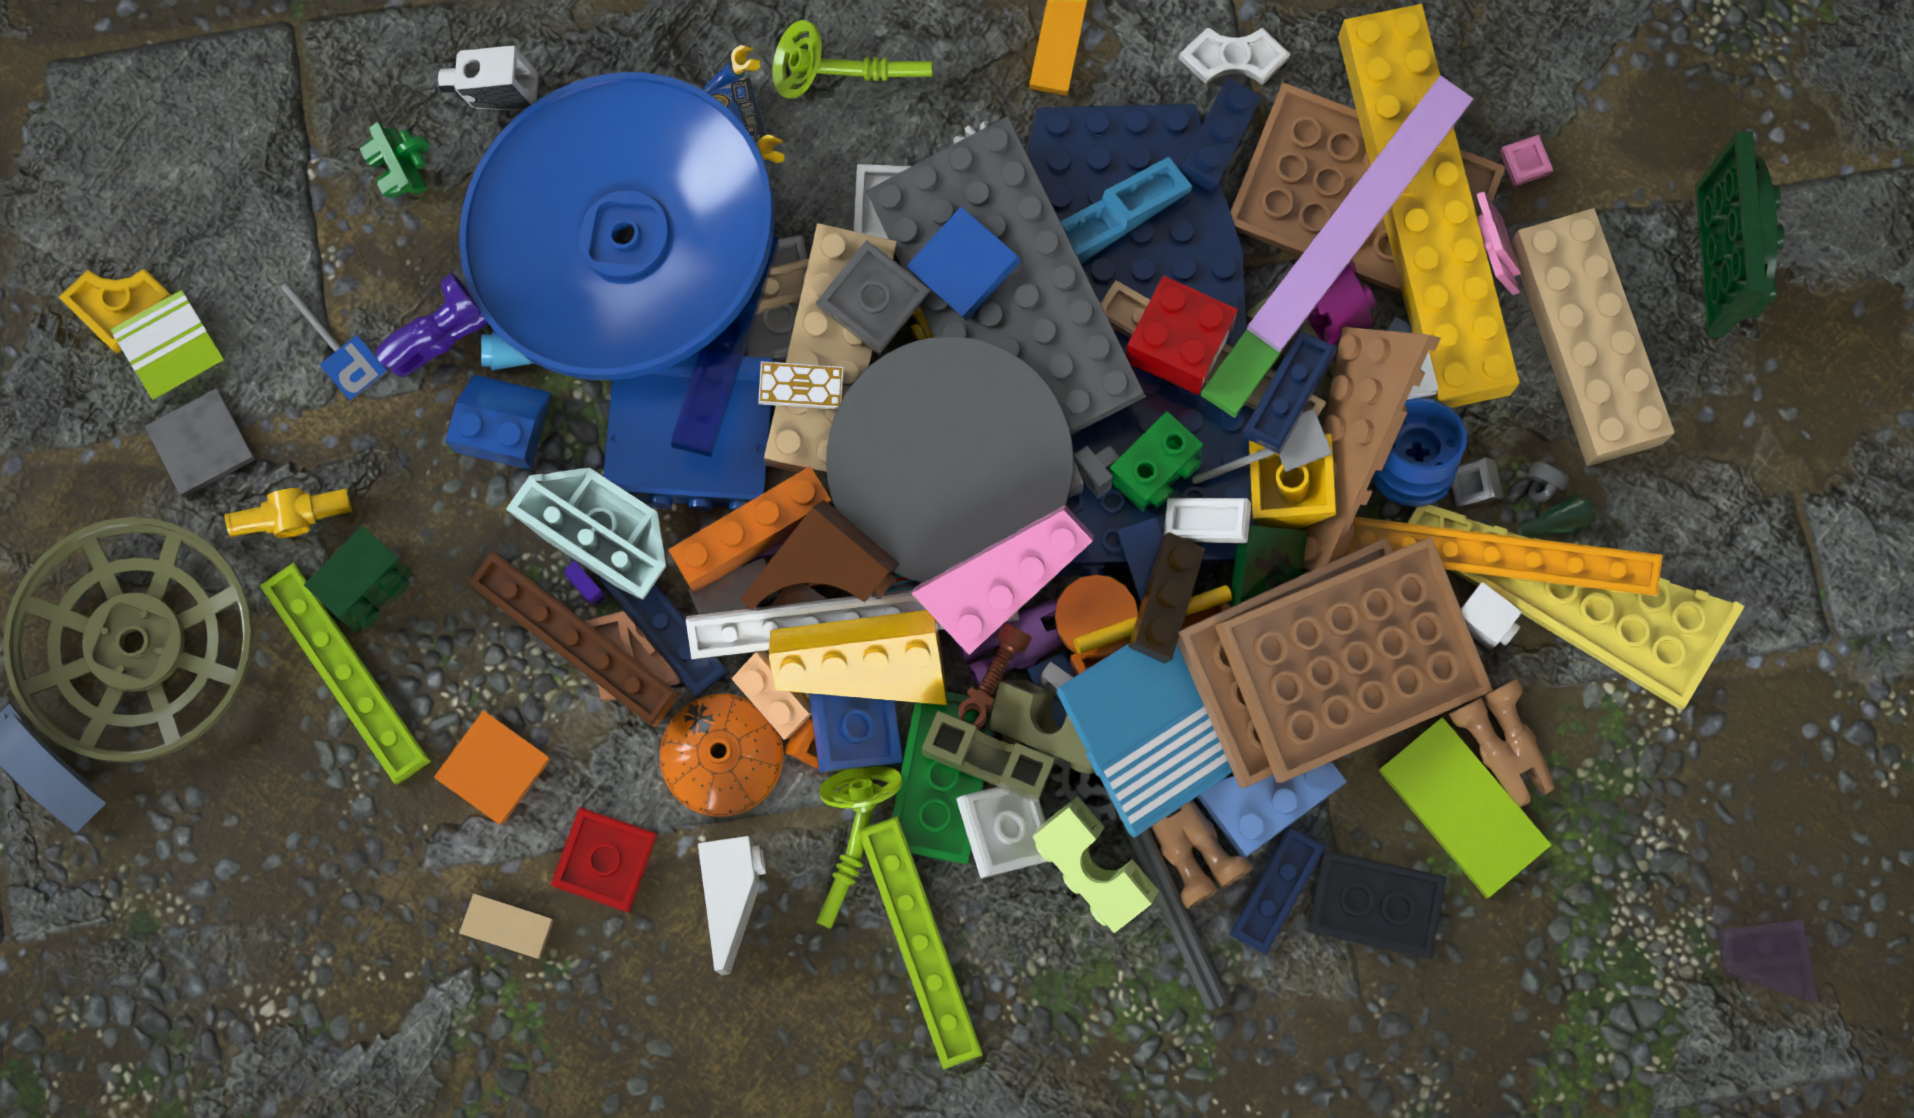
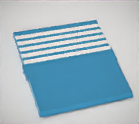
M1129 644L1057 688V695L1087 751L1086 755L1096 775L1103 782L1121 820L1133 838L1233 773L1178 644L1176 645L1172 660L1165 664L1129 648Z

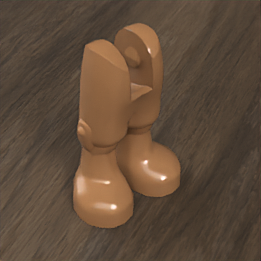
M1517 678L1451 712L1449 716L1457 727L1468 729L1480 745L1479 750L1483 764L1492 770L1504 790L1521 807L1530 803L1531 799L1519 774L1527 771L1534 785L1543 795L1554 789V783L1548 765L1536 743V735L1533 734L1528 726L1522 723L1518 715L1516 702L1523 693V688ZM1486 706L1504 731V741L1494 731L1488 718Z
M1193 800L1177 809L1178 812L1173 816L1165 817L1151 826L1161 845V854L1173 866L1177 867L1182 877L1184 888L1180 898L1186 909L1205 901L1218 891L1213 881L1204 873L1193 857L1192 848L1195 847L1202 854L1221 890L1253 869L1246 857L1230 856L1225 852L1217 841V833L1213 822L1205 818Z

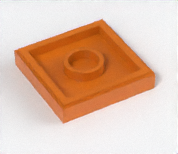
M483 710L434 778L496 823L503 826L551 758Z

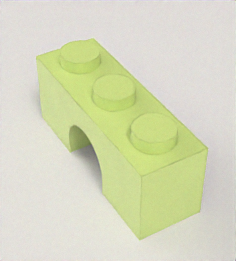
M1076 796L1044 822L1032 838L1036 842L1035 845L1040 855L1048 862L1053 861L1063 873V879L1069 889L1076 894L1080 893L1089 903L1094 918L1100 924L1108 925L1115 933L1150 906L1159 890L1132 859L1117 870H1104L1092 861L1089 854V845L1097 840L1105 827L1084 802Z

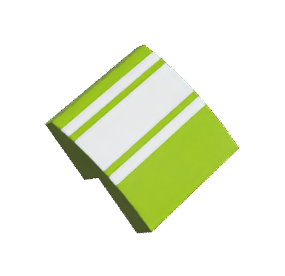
M182 290L110 329L152 400L224 360Z

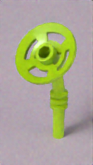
M807 20L794 22L784 32L776 48L772 68L775 89L779 95L788 99H795L805 93L812 84L816 74L864 77L865 81H870L871 77H873L874 81H879L880 77L883 81H887L889 77H933L934 74L933 61H888L887 57H883L881 61L878 57H874L873 61H871L870 57H865L864 61L821 58L822 42L820 32L814 23ZM809 32V38L804 37L798 42L796 41L802 34ZM787 60L792 73L788 78L786 76ZM796 85H802L800 88L794 89Z
M886 766L844 770L832 775L820 786L819 794L824 803L833 807L852 809L856 812L846 854L839 857L842 863L836 864L838 872L832 873L834 882L816 923L826 928H832L849 886H854L856 883L853 877H858L860 874L857 868H862L864 865L861 862L864 846L858 830L869 827L873 809L877 804L892 797L902 786V778L897 770ZM872 780H882L889 784L881 787L878 784H874Z

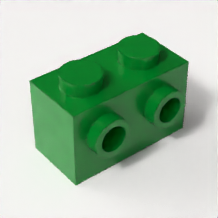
M1167 411L1109 468V473L1113 476L1112 484L1143 513L1152 504L1158 508L1172 494L1174 489L1170 486L1181 476L1184 479H1188L1202 463L1199 458L1203 443Z

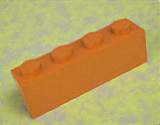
M811 466L671 547L668 551L692 593L696 594L787 540L813 506L825 500L833 507L832 500Z

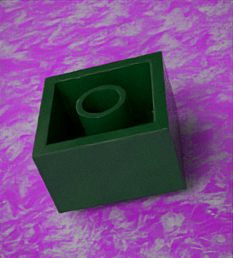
M362 525L304 586L335 616L357 633L361 628L367 629L379 618L381 615L379 609L390 598L393 600L397 599L406 591L410 585L409 579L413 573Z

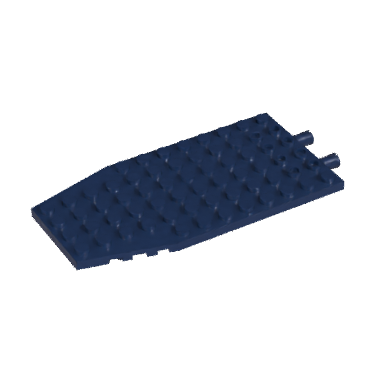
M1195 104L1037 108L1027 154L1060 221L1102 200L1105 190L1167 157H1170L1179 169L1202 124ZM1185 177L1192 185L1189 193L1081 264L1100 303L1115 280L1151 299L1164 275L1238 309L1234 327L1226 341L1227 345L1234 348L1247 330L1243 250L1220 180L1211 192ZM1114 329L1126 354L1127 345L1131 338ZM1131 365L1146 397L1071 435L1074 455L1086 446L1096 455L1111 445L1121 457L1168 411L1203 443L1199 458L1202 461L1201 465L1188 479H1184L1181 476L1170 486L1174 490L1169 498L1248 499L1251 502L1249 525H1257V522L1253 521L1250 464L1198 484H1193L1191 481L1192 477L1250 455L1249 440L1243 437V430L1251 418V408L1246 405L1242 407L1234 418L1202 397L1201 393L1198 396ZM1084 483L1083 492L1069 497L1066 506L1094 535L1093 541L1055 576H1081L1082 578L1091 575H1131L1116 530L1156 517L1164 536L1167 500L1158 508L1152 504L1143 513L1113 484L1110 491L1097 499ZM1192 542L1205 548L1198 573H1214L1216 564L1235 563L1237 543Z

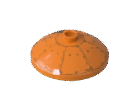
M713 694L690 702L672 718L661 741L660 767L668 788L686 807L706 816L731 817L755 808L772 792L782 771L783 744L780 734L750 700L732 694ZM716 745H724L727 748L726 755L720 759L714 758L712 756V749Z

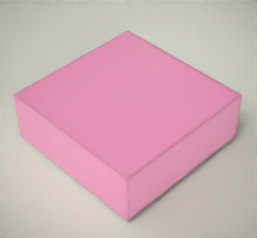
M1539 135L1503 146L1499 151L1514 187L1551 175L1553 172L1552 165Z

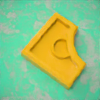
M145 269L131 277L118 280L100 278L87 270L59 298L103 342L118 354L122 349L110 329L170 297L171 294Z

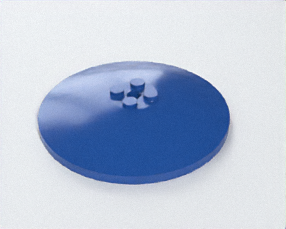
M644 72L602 74L576 81L545 95L515 117L496 137L477 166L465 196L459 230L461 265L467 287L472 298L480 308V313L492 329L516 352L550 371L587 380L629 379L660 371L689 358L707 346L733 322L750 300L768 262L773 242L775 201L772 182L760 150L745 126L731 110L702 89L682 80ZM625 228L634 229V237L629 243H616V237L621 230Z

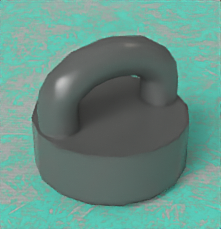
M1538 461L1532 463L1526 475L1532 481L1529 497L1536 503L1547 501L1554 492L1564 493L1569 482V478L1564 472ZM1541 487L1545 488L1542 492L1539 493Z

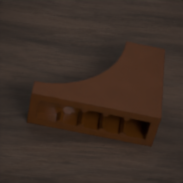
M823 500L811 508L740 598V601L753 610L762 604L773 592L786 586L799 583H822L843 589L865 603L873 595L877 594L881 598L896 581V578L891 574L900 563Z

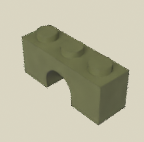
M1024 679L1000 681L988 729L1003 734L1002 740L1014 745L1015 743L1023 746L1026 744L1037 748L1036 751L1055 758V760L1062 758L1071 762L1070 768L1088 774L1094 773V769L1086 755L1087 751L1068 714H1066L1062 728L1057 725L1053 718L1052 705L1055 691Z
M937 711L921 749L924 757L1037 803L1040 800L1055 758L1021 744L1015 743L1013 745L990 737L979 731L977 726Z

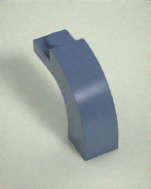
M9 703L0 712V766L47 811L77 833L106 802L88 780L64 762L38 736L19 710Z

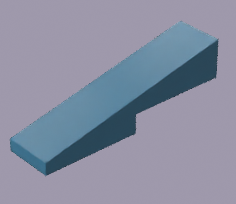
M1167 157L1105 190L1102 200L1062 220L1061 223L1080 262L1083 263L1189 193L1192 185L1171 158Z

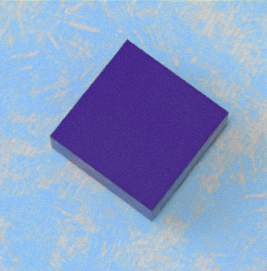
M575 560L564 569V574L591 606L596 607L606 599L602 591Z

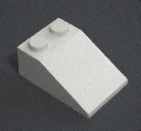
M749 836L698 843L714 970L720 975L731 973L760 887L759 875L766 874L763 849H760V845L755 846Z

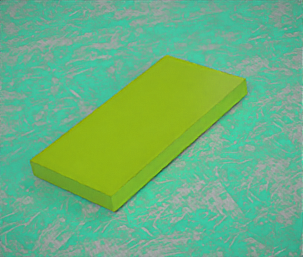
M1443 717L1378 770L1486 899L1491 897L1551 846V843Z

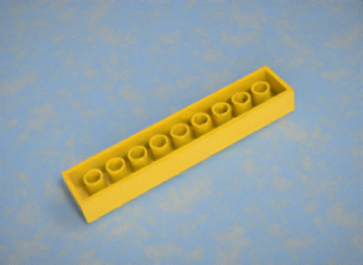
M1422 4L1344 19L1338 36L1370 166L1440 76ZM1453 126L1383 218L1412 333L1427 334L1441 338L1436 350H1429L1439 389L1433 399L1450 408L1510 396L1520 383Z

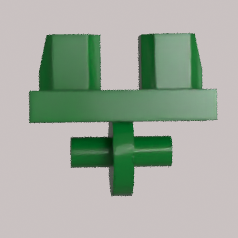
M380 122L369 127L373 137L359 149L370 166L377 168L386 162L390 169L377 178L376 183L382 194L394 199L406 192L419 195L428 189L418 170L426 165L422 155L430 148L427 138L424 136L413 137L409 129L399 132L394 127L384 128Z

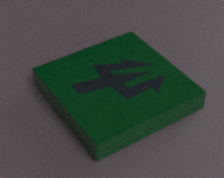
M1249 525L1248 542L1237 543L1231 587L1232 600L1229 602V606H1235L1301 576L1307 530Z

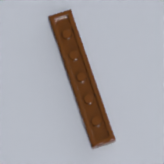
M490 552L469 581V585L651 726L657 728L681 695L497 552Z

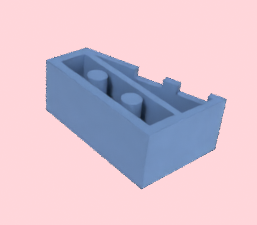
M1328 762L1280 783L1276 782L1273 774L1248 787L1239 788L1235 776L1219 781L1195 797V799L1237 855L1248 857L1341 788L1347 781L1334 764Z

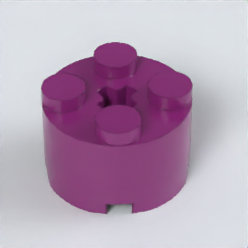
M1353 260L1349 262L1307 317L1319 339L1332 345L1340 342L1343 327L1370 329L1373 326L1370 309L1376 307V302L1370 288L1367 285L1361 287L1356 277L1357 271Z

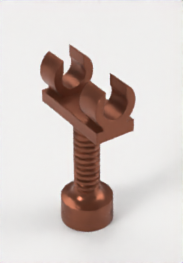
M1007 623L1001 625L995 637L1000 643V649H998V652L995 654L996 656H994L995 660H992L990 667H988L989 671H986L985 678L982 679L983 682L978 686L979 689L976 690L970 687L967 699L959 706V720L964 721L965 715L969 711H977L980 714L974 723V726H977L979 731L986 724V711L991 713L993 709L994 699L991 695L994 694L993 691L996 690L995 688L999 684L998 680H1001V677H1003L1002 673H1005L1006 666L1009 665L1008 662L1013 658L1012 655L1017 652L1025 653L1032 640L1030 635Z

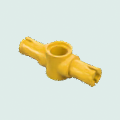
M287 488L267 495V501L261 502V507L225 514V522L230 538L267 531V534L274 533V536L277 538H289L309 532L311 530L310 525L317 524L318 519L352 512V505L347 488L311 496L310 492L304 493L301 488Z

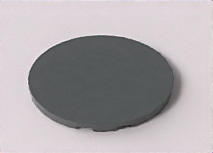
M945 336L915 341L889 352L874 362L857 378L842 399L834 416L827 444L826 469L831 498L835 509L900 563L893 572L905 578L923 583L943 573L950 567L976 555L990 545L1016 533L1018 530L1056 509L1067 505L1074 476V452L1070 426L1058 398L1048 384L1031 366L1011 352L991 343L965 337Z

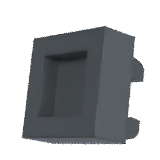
M1111 445L1096 455L1088 446L1074 455V461L1083 482L1097 499L1111 490L1113 476L1109 473V468L1120 458Z

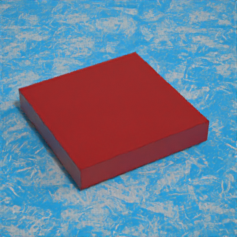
M579 807L550 886L630 913L658 834Z

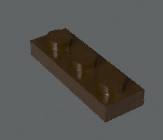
M1171 532L1162 536L1129 642V648L1164 664L1172 660L1179 638L1178 632L1181 631L1205 548Z

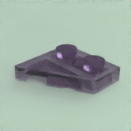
M1803 919L1716 931L1724 974L1806 1002L1818 1000Z

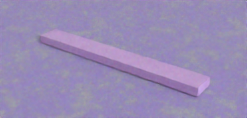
M1441 75L1438 77L1249 323L1247 330L1279 353L1283 350L1472 103L1473 98Z

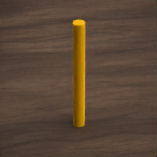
M1224 585L1191 597L1185 617L1231 601L1232 594L1229 587ZM1137 616L1074 638L1076 651L1078 654H1082L1132 636Z

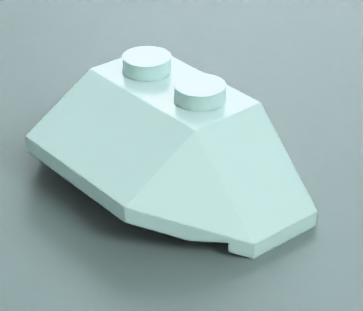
M591 468L560 471L545 475H530L506 508L508 512L548 543L612 585L642 600L667 566L657 511Z

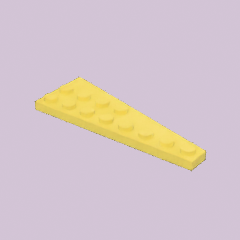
M1433 505L1417 507L1407 522L1409 524L1527 538L1508 532V529L1496 525L1492 527L1467 519L1464 515ZM1450 570L1476 587L1481 582L1485 583L1522 611L1521 614L1680 710L1684 709L1745 607L1738 602L1732 603L1710 596L1709 593L1698 589L1694 591L1672 584L1669 580L1663 578L1659 580L1658 595L1652 596Z

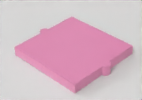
M1484 191L1476 194L1495 252L1513 276L1521 274L1503 217Z
M1483 214L1477 216L1484 245L1496 277L1512 295L1520 293L1515 276L1511 274L1495 252Z

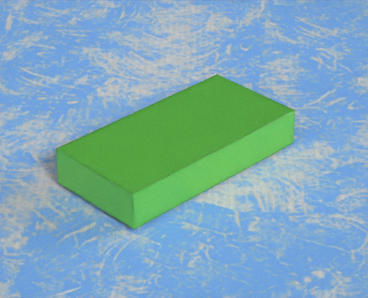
M1246 330L1203 388L1201 396L1235 418L1280 357L1281 352L1279 353L1249 330Z

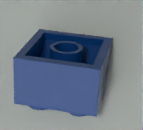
M473 375L455 404L445 441L455 453L532 470L552 393Z

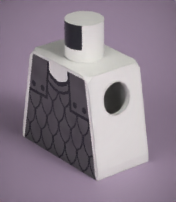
M502 46L460 51L456 58V68L440 69L438 83L442 93L458 92L471 107L476 109L525 110L537 101L539 73L516 46Z

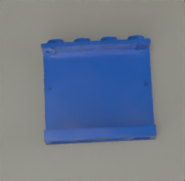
M695 353L671 367L651 374L629 379L612 380L603 477L638 500L648 501V506L660 509L672 508V503L688 504V508L695 511H712L713 506L729 507L730 512H733L765 493L767 466L763 464L770 434L772 405H760L758 401L761 361L773 362V359Z

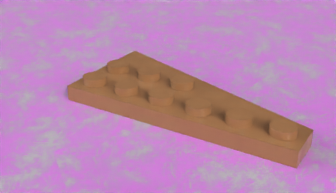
M1342 328L1322 429L1324 434L1332 435L1336 515L1303 528V530H1307L1303 561L1304 569L1314 570L1344 556L1355 532L1354 524L1352 523L1360 504L1367 505L1372 494V491L1368 489L1375 470L1382 471L1408 413L1405 406L1413 385L1420 386L1426 373L1421 370L1423 362L1429 350H1436L1441 339L1440 337L1374 329Z

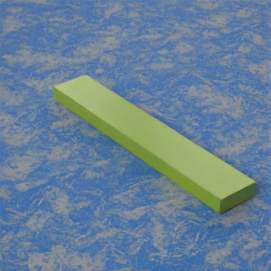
M293 562L262 583L260 587L393 783L398 785L430 763L431 760L325 605L304 586L307 579Z
M898 816L858 830L943 1070L982 1056V1049Z

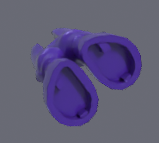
M451 272L441 281L445 301L435 312L415 318L407 325L390 334L377 347L376 356L379 362L389 368L395 375L399 377L409 375L433 358L449 351L451 346L456 343V340L480 330L488 324L480 313L481 310L472 298L469 289L464 286L454 273Z

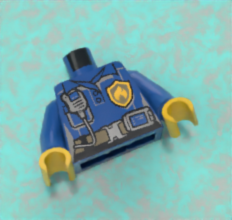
M738 46L732 52V61L722 68L702 90L719 100L740 120L758 146L766 164L769 160L781 163L784 161V154L773 151L776 145L782 144L783 140L772 135H766L750 76H744V70L750 72L757 71L760 68V60L750 59L746 62L747 55L754 48Z

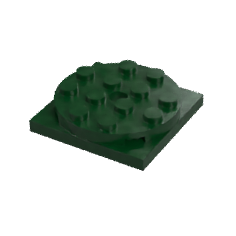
M1753 131L1736 132L1695 185L1707 338H1724L1741 319L1758 318L1764 312L1768 302H1774L1776 298L1777 286L1774 277L1777 250L1783 248L1785 240L1784 228L1781 224H1777V210L1781 203V190L1779 185L1772 184L1765 160L1755 154Z

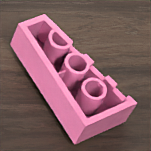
M1064 505L1007 538L990 545L965 561L950 567L934 578L919 584L911 594L970 655L1093 541L1094 535Z

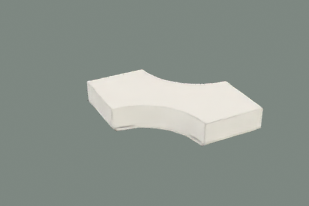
M1206 28L1179 54V60L1206 85L1218 77L1230 74L1244 75L1263 85L1289 60L1291 54L1263 28L1249 36L1240 38L1225 37L1210 28Z

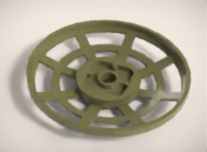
M125 517L104 520L81 528L58 541L40 556L24 576L13 596L6 617L3 639L5 670L11 690L22 711L38 730L55 743L79 755L106 762L130 763L151 760L178 751L199 739L220 720L232 705L245 681L252 657L254 637L252 612L245 589L233 567L218 550L197 534L176 524L153 518ZM127 533H149L166 537L159 560L133 557L109 562L99 540ZM185 543L195 548L208 558L223 574L230 587L209 598L195 579L182 569L175 567L181 544ZM83 547L94 570L88 572L73 584L63 596L58 606L34 597L40 585L52 570L69 555ZM131 571L154 572L147 594L124 593L116 575ZM170 579L177 581L185 587L196 599L198 605L177 615L171 607L165 604L163 599ZM100 582L108 600L102 603L90 618L73 612L74 605L83 594ZM236 602L241 614L243 634L241 657L237 670L216 663L220 645L219 622L216 614ZM27 612L51 621L47 640L50 671L26 679L21 653L23 625ZM205 620L208 640L206 655L203 659L184 652V630ZM65 626L83 633L82 648L84 654L83 658L66 665L63 663L61 647ZM132 632H141L144 637L143 646L137 652L127 653L124 648L125 638ZM177 667L198 674L190 687L175 701L169 703L162 683L175 672ZM92 672L99 680L107 684L108 687L99 706L96 707L84 699L74 688L71 680ZM209 679L230 685L224 698L213 712L193 730L181 736L174 715L196 699ZM58 686L60 692L73 707L92 718L81 739L78 740L69 736L52 723L38 706L33 694ZM125 691H146L153 708L152 712L138 715H119L114 713ZM158 723L165 743L154 748L134 751L107 750L96 747L108 725L134 728Z

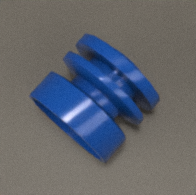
M1413 398L1408 399L1405 403L1408 413L1382 471L1375 470L1372 479L1375 486L1386 498L1400 505L1422 507L1434 504L1447 495L1454 482L1458 465L1466 449L1467 431L1462 419L1449 406L1434 399Z

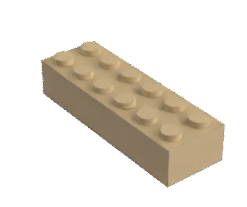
M1595 208L1518 230L1511 243L1521 271L1519 275L1586 466H1592L1663 445L1675 432Z
M817 223L786 363L843 367L842 401L849 388L869 367L872 349L818 308L816 301L866 240L892 260L897 241ZM776 406L763 465L799 473L811 466L818 478L827 479V444L837 410Z

